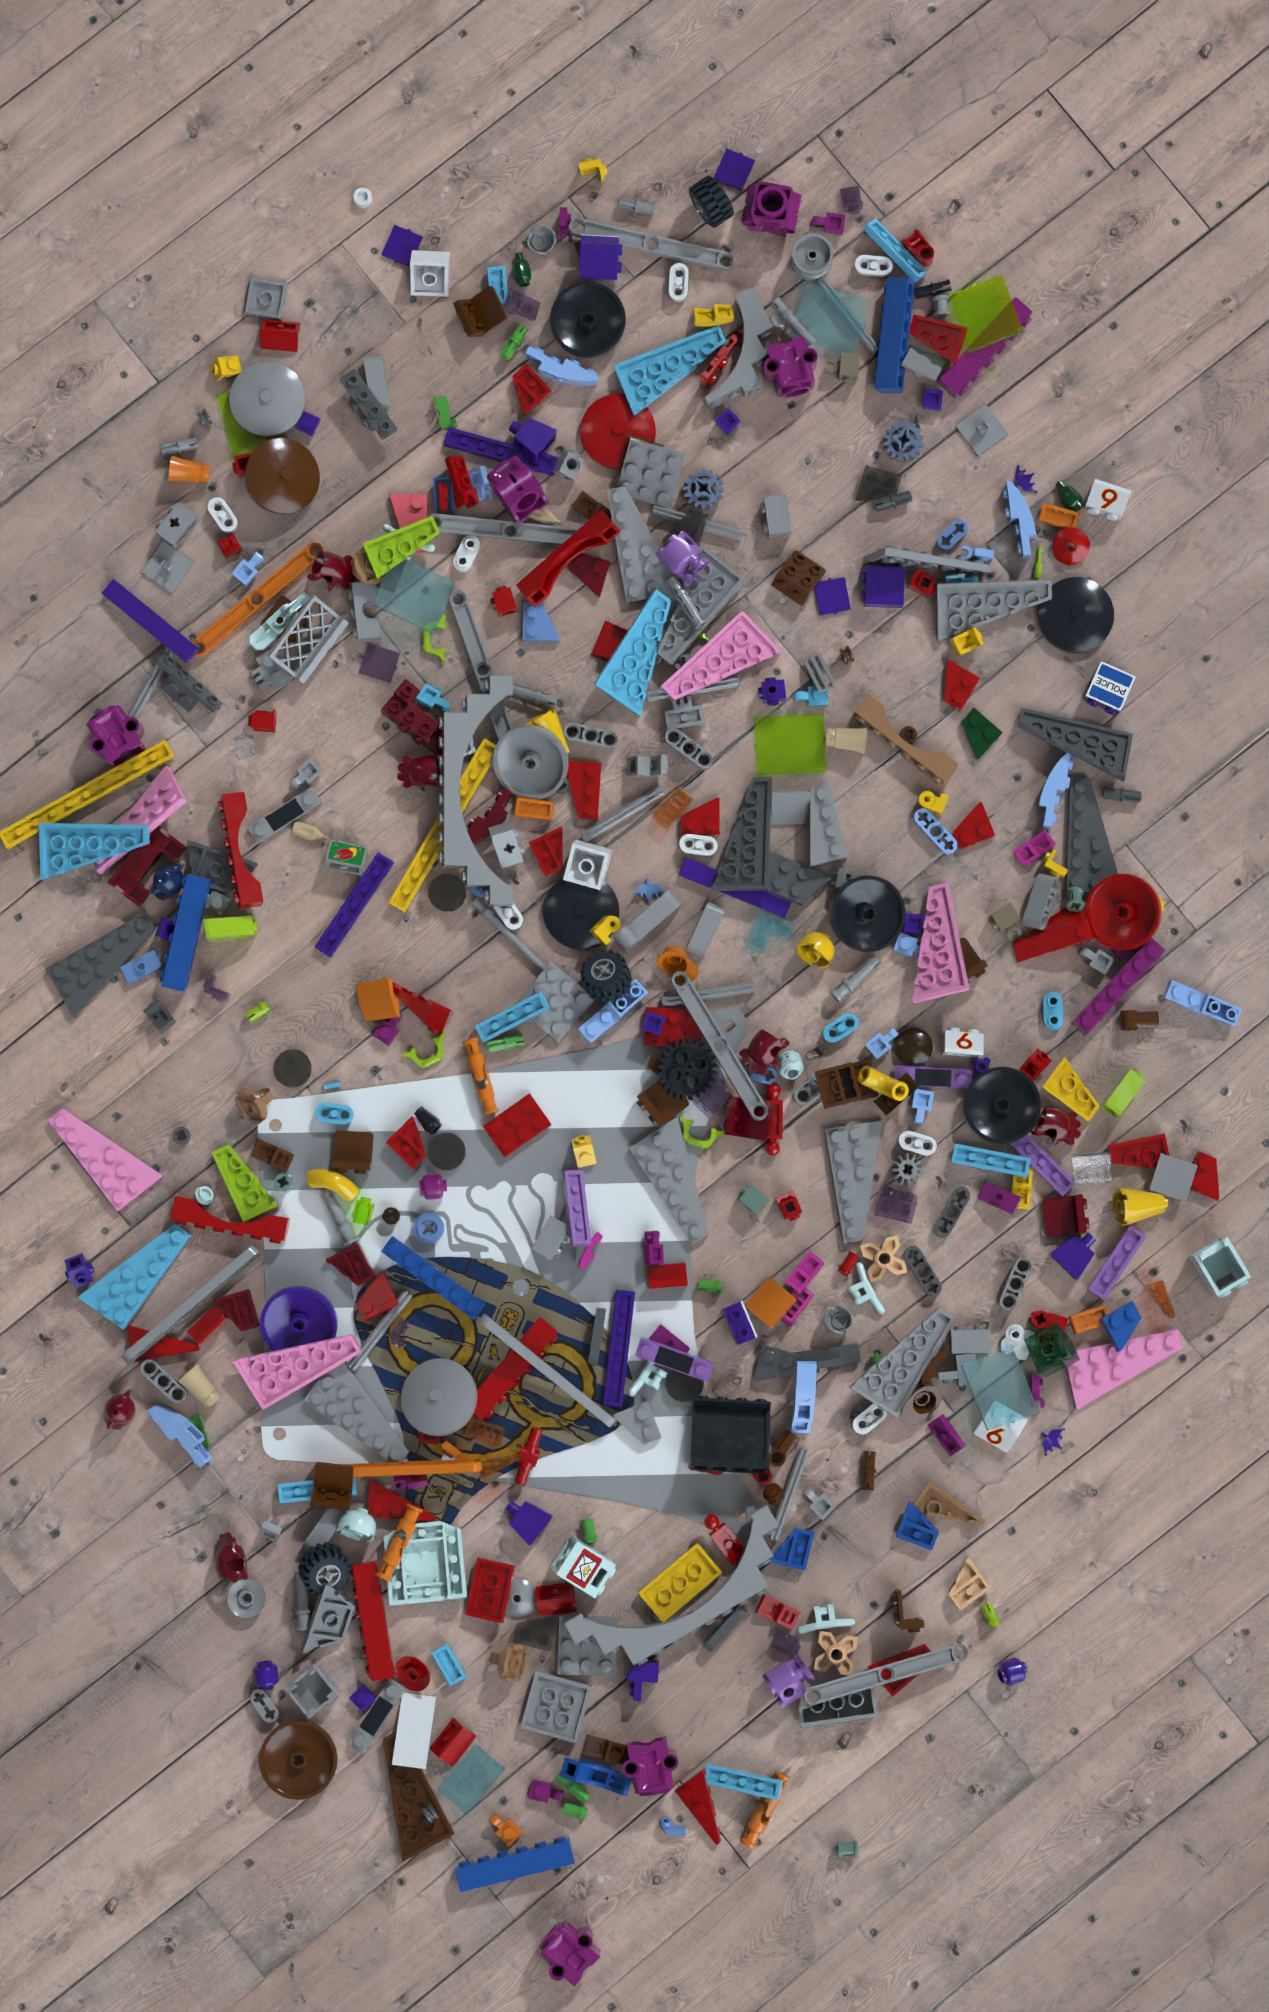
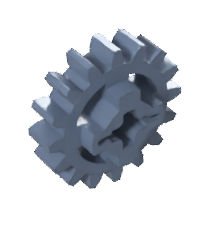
M900 420L898 426L892 423V430L886 429L888 435H884L883 440L887 442L883 443V447H888L885 453H891L892 460L898 457V462L902 458H904L905 462H908L909 457L913 460L916 458L915 453L920 455L921 450L919 448L924 446L920 441L924 440V436H919L921 429L915 430V423L909 426V421H906L905 425H903ZM902 430V432L898 435L894 434L895 432ZM909 432H911L915 438H912ZM905 435V439H906L905 442H906V443H905V445L903 446V448H901V446H902L901 440H902L903 436ZM892 445L896 446L898 452L892 447ZM909 448L913 449L912 451L905 453V451Z
M703 468L702 473L695 470V475L689 474L690 480L684 481V484L687 485L683 487V491L687 492L684 498H689V505L695 504L694 509H697L698 506H701L702 511H704L705 506L712 509V504L717 506V499L723 498L720 494L724 492V488L720 487L723 481H717L719 475L713 476V470H710L709 473H706L705 468ZM692 484L696 488V491L693 494L691 493ZM713 485L716 486V493H715V495H714L713 492L711 491V488L713 487ZM700 487H707V492H700Z

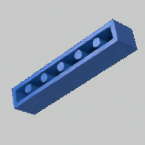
M909 277L887 278V283L884 286L885 301L882 304L883 318L880 322L879 353L875 362L877 371L873 380L875 389L881 394L903 393L905 367L901 366L907 355L915 282Z
M187 874L186 877H183L181 884L183 894L178 898L177 907H179L178 915H174L172 924L175 926L174 933H171L169 936L168 944L171 946L164 958V963L167 964L165 971L162 970L160 975L162 987L183 992L187 991L212 879Z
M394 1236L389 1239L381 1250L383 1254L472 1319L476 1320L487 1305Z
M565 1836L554 1838V1842L546 1844V1841L535 1843V1847L527 1848V1846L515 1848V1852L508 1853L506 1850L496 1853L497 1856L489 1858V1855L477 1858L478 1861L470 1863V1860L459 1862V1866L455 1867L460 1892L575 1864L570 1838L565 1839Z

